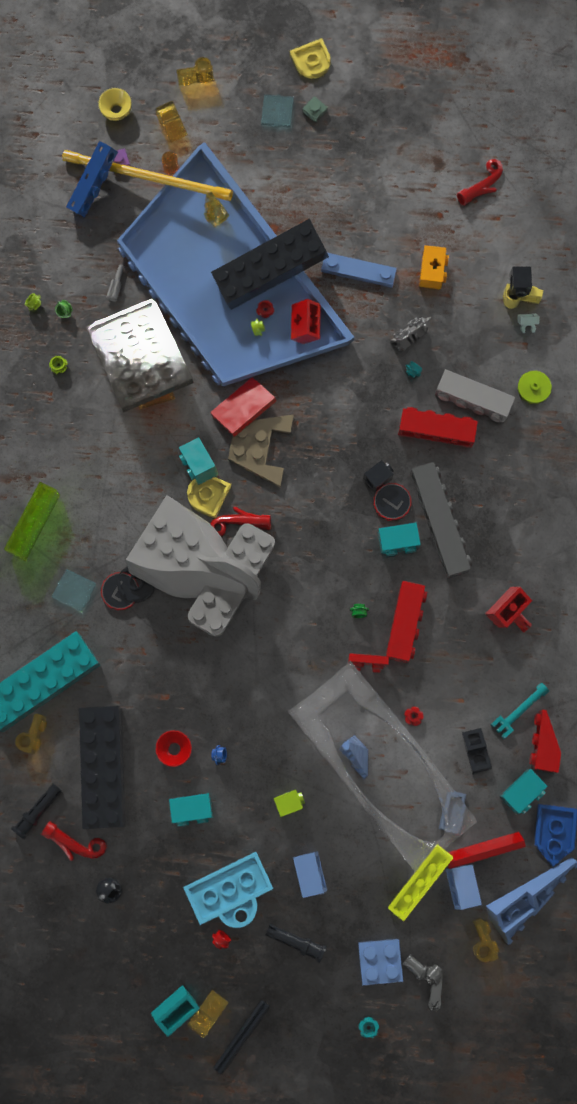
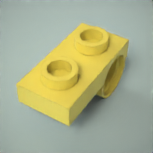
M506 284L503 293V303L511 309L516 308L520 301L539 304L543 290L532 286L529 295L524 297L516 296L517 299L513 300L509 297L510 284Z

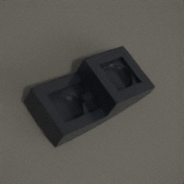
M478 728L462 732L472 774L491 770L492 766L482 729Z

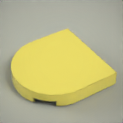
M322 38L290 51L291 59L297 71L306 78L315 79L322 77L329 70L330 54Z
M213 477L198 485L194 479L188 486V501L195 510L215 519L231 488V484Z

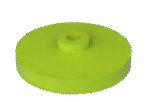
M529 371L522 375L517 389L524 401L530 404H539L549 397L552 385L550 379L544 373Z

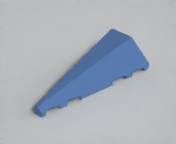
M354 735L339 750L353 763L351 766L365 779L368 776V749Z
M569 858L486 906L490 921L508 945L513 942L512 936L518 930L522 931L525 928L523 925L525 921L532 915L535 916L554 895L553 889L559 882L564 883L567 880L565 875L572 868H577V861L575 859Z

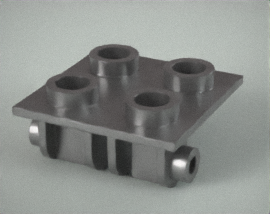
M421 317L411 320L407 324L408 327L405 330L400 329L397 331L390 342H396L397 350L404 351L414 343V340L417 341L418 338L427 333L429 328L426 323L432 318Z

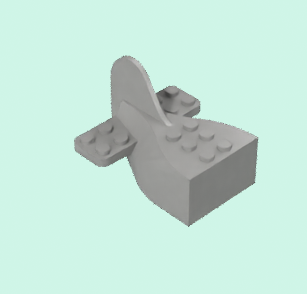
M166 495L126 558L130 574L157 589L175 597L197 598L188 613L189 622L206 633L219 637L225 631L243 599L255 600L260 595L261 582L257 576L274 549L275 539L251 524H243L227 548L219 533L210 523Z

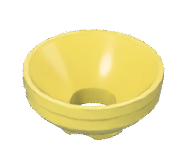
M111 88L100 96L99 108L107 119L113 121L121 120L131 111V99L124 90ZM114 106L122 108L119 113H113L111 109Z

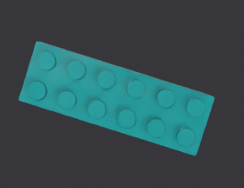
M75 631L0 682V732H5L101 666L80 633Z

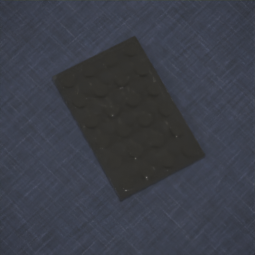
M154 298L85 326L123 412L194 383Z

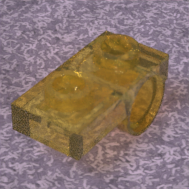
M206 57L198 58L195 61V67L176 69L179 85L189 86L194 83L214 81L212 65Z
M212 192L205 196L204 217L215 228L228 219L229 213Z
M35 713L29 733H20L16 737L15 744L18 749L35 755V751H39L41 746L39 738L41 732H44L47 726L46 716ZM25 737H29L30 745L24 748L22 740Z
M481 918L473 920L480 938V942L476 943L473 949L475 957L482 962H492L499 959L497 955L499 948L495 940L491 941L489 936L491 929L488 922H484ZM483 946H487L489 949L486 957H480L479 949Z
M212 990L187 1026L204 1038L229 1002Z

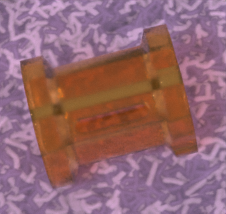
M165 152L161 159L164 172L168 175L175 174L179 169L178 157L174 152Z

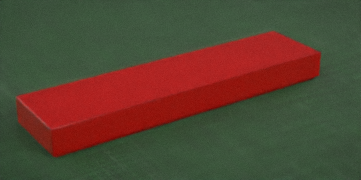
M520 832L450 851L448 853L453 856V859L447 866L449 869L521 849L526 847L525 840Z

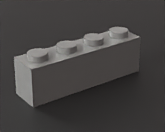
M446 369L435 393L443 401L449 400L460 408L467 407L478 415H487L495 422H505L515 399L512 395Z

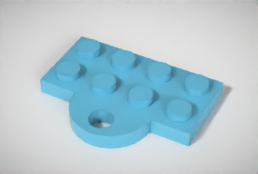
M254 852L183 888L200 925L219 916L221 921L227 926L240 928L248 925L254 919L257 912L256 897L272 890L273 886L257 852ZM243 910L247 913V919L244 922L237 921L235 917L237 911Z

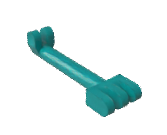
M542 682L536 687L537 690L505 720L500 715L490 724L492 727H495L498 723L501 724L496 729L498 733L504 728L506 729V732L501 736L503 739L514 731L510 725L541 696H545L549 692V689Z

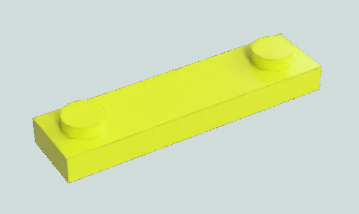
M436 844L390 903L388 909L404 921L451 862L453 856Z

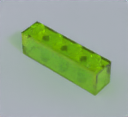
M39 482L4 548L8 554L26 562L60 497L57 489Z

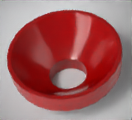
M172 730L165 732L159 737L155 749L158 759L163 764L176 767L184 764L189 759L192 746L187 735L183 732ZM173 743L179 744L181 748L177 755H172L169 752V747Z

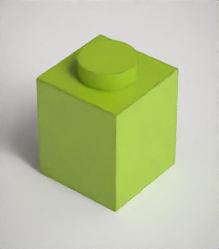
M296 790L274 798L280 817L303 809L302 804H305L302 793H297Z

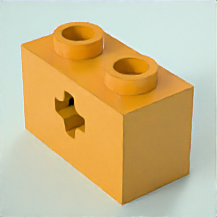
M424 245L419 287L441 289L442 283H446L447 272H444V266H448L449 255H446V248Z

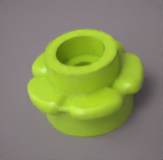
M32 293L27 298L25 305L29 310H37L42 303L40 301L41 296Z
M256 318V321L251 322L253 333L255 336H263V332H265L264 323Z
M61 356L53 357L49 363L50 368H52L51 371L56 374L65 372L68 365L67 360Z

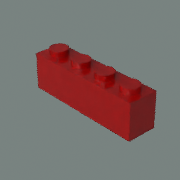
M407 407V409L403 408L398 435L472 448L475 442L478 421L473 420L471 417L458 418L453 414L446 413L440 415L431 410L423 412L418 411L414 407Z
M402 581L386 651V656L391 660L408 663L410 659L414 658L416 648L412 646L414 640H418L420 631L416 627L418 621H422L424 610H420L421 604L426 602L428 593L424 591L425 585Z

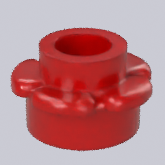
M268 300L261 301L258 304V308H256L257 314L261 315L262 318H269L270 315L274 314L275 310L273 304Z
M411 707V709H407L404 713L405 722L408 725L418 726L424 717L423 712L418 707Z
M218 930L216 934L212 935L214 939L212 942L218 949L228 948L231 939L224 931Z

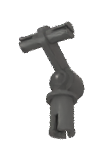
M410 954L402 965L417 976L416 979L426 980L432 985L428 1008L431 1011H438L441 1007L442 974L444 971L435 964L433 967L423 966Z

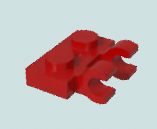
M349 653L348 664H352L353 671H361L364 665H372V672L380 673L389 663L388 656Z

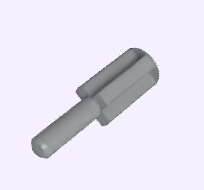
M119 265L115 280H111L106 296L110 301H117L122 285L120 279L124 269L123 265Z

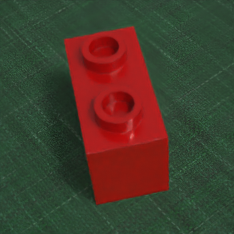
M310 299L292 304L291 340L307 344L320 339L321 304Z

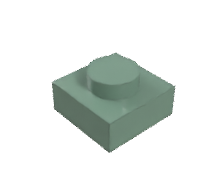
M314 96L303 107L302 112L316 123L328 111V107Z

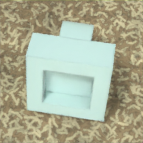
M518 314L517 322L521 325V332L525 333L526 326L530 325L531 332L535 333L536 326L534 324H539V316L537 314Z

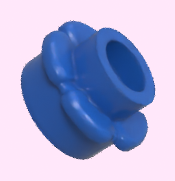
M217 745L211 754L212 761H215L217 765L225 763L227 759V750L225 747H220V745Z

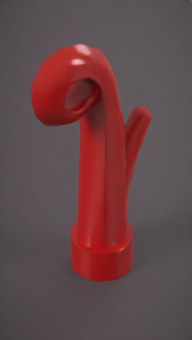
M490 159L486 163V168L492 175L457 193V199L463 206L480 195L497 191L496 188L489 187L502 175L503 166L499 160Z
M233 507V510L239 515H222L216 517L210 523L214 528L218 524L221 525V530L217 531L220 536H223L226 532L225 523L237 525L251 524L261 528V530H270L271 515H255L245 512L238 507Z
M51 821L47 823L41 833L45 838L55 842L71 861L74 859L71 851L92 859L99 858L106 851V843L101 838L92 839L88 848H86L57 828V825ZM94 844H99L100 850L94 851Z

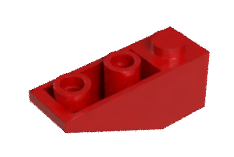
M542 709L539 711V714L536 713L534 725H537V731L533 733L532 745L535 746L534 753L530 754L529 764L532 765V770L559 773L561 750L547 710Z

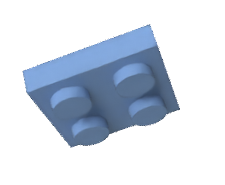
M399 939L358 942L362 985L403 982Z

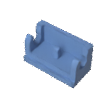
M318 851L293 857L302 898L327 892Z
M473 864L446 869L454 909L463 910L482 905Z

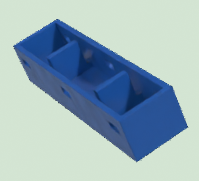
M99 141L66 208L84 218L86 217L94 199L100 193L103 181L108 177V171L118 153L115 149Z

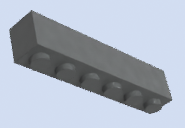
M434 462L412 468L410 474L446 579L468 573L471 569L472 561L470 556H466L464 548H466L463 537L460 538L458 531L460 528L458 521L453 519L452 504L447 502L445 496L447 495L446 487L444 484L441 485L439 467H435Z

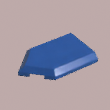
M538 804L534 845L550 865L554 867L560 860L575 850L577 809Z

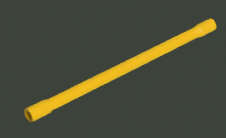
M65 150L62 155L63 161L86 166L91 158ZM114 162L109 169L111 172L211 195L227 201H231L233 196V190L205 185Z

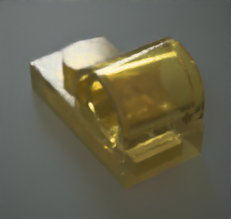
M173 100L155 109L160 124L164 126L171 143L188 135Z

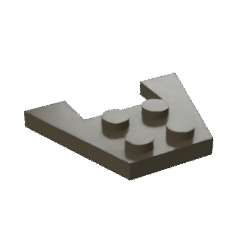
M294 415L258 419L251 422L235 437L232 436L228 461L281 488L284 468L266 465L272 431L291 434Z

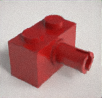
M510 587L485 614L497 628H507L514 622L521 632H525L532 624L521 613L533 600L521 587Z

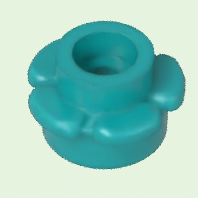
M411 361L408 365H405L406 373L412 378L421 376L420 373L423 369L418 364Z
M366 1017L359 1023V1030H361L360 1033L363 1037L373 1038L377 1035L379 1024L372 1017Z

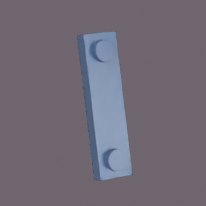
M328 253L329 258L323 260L321 272L393 287L397 268Z

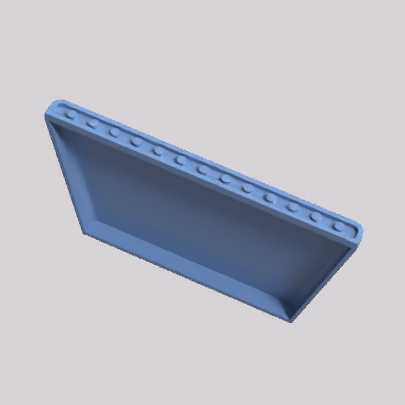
M205 142L197 147L172 177L233 190L231 201L165 185L117 240L119 244L117 249L123 258L127 257L129 260L128 265L132 271L138 272V278L144 286L147 285L154 300L158 299L161 303L159 307L163 313L169 314L171 317L169 320L172 325L181 330V337L185 342L189 341L192 345L190 347L196 357H201L203 367L206 371L210 370L212 372V378L217 385L226 386L347 346L354 341L352 333L304 271L232 310L229 308L211 272L276 237V234ZM310 299L321 304L320 339L307 344H301L291 340L292 304ZM263 300L270 301L275 309L274 314L270 315L269 318H262L256 312L258 304ZM256 318L264 323L265 332H263V336H255L253 333L251 322L256 321Z

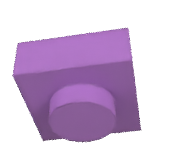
M125 148L117 150L118 153L113 162L130 166Z

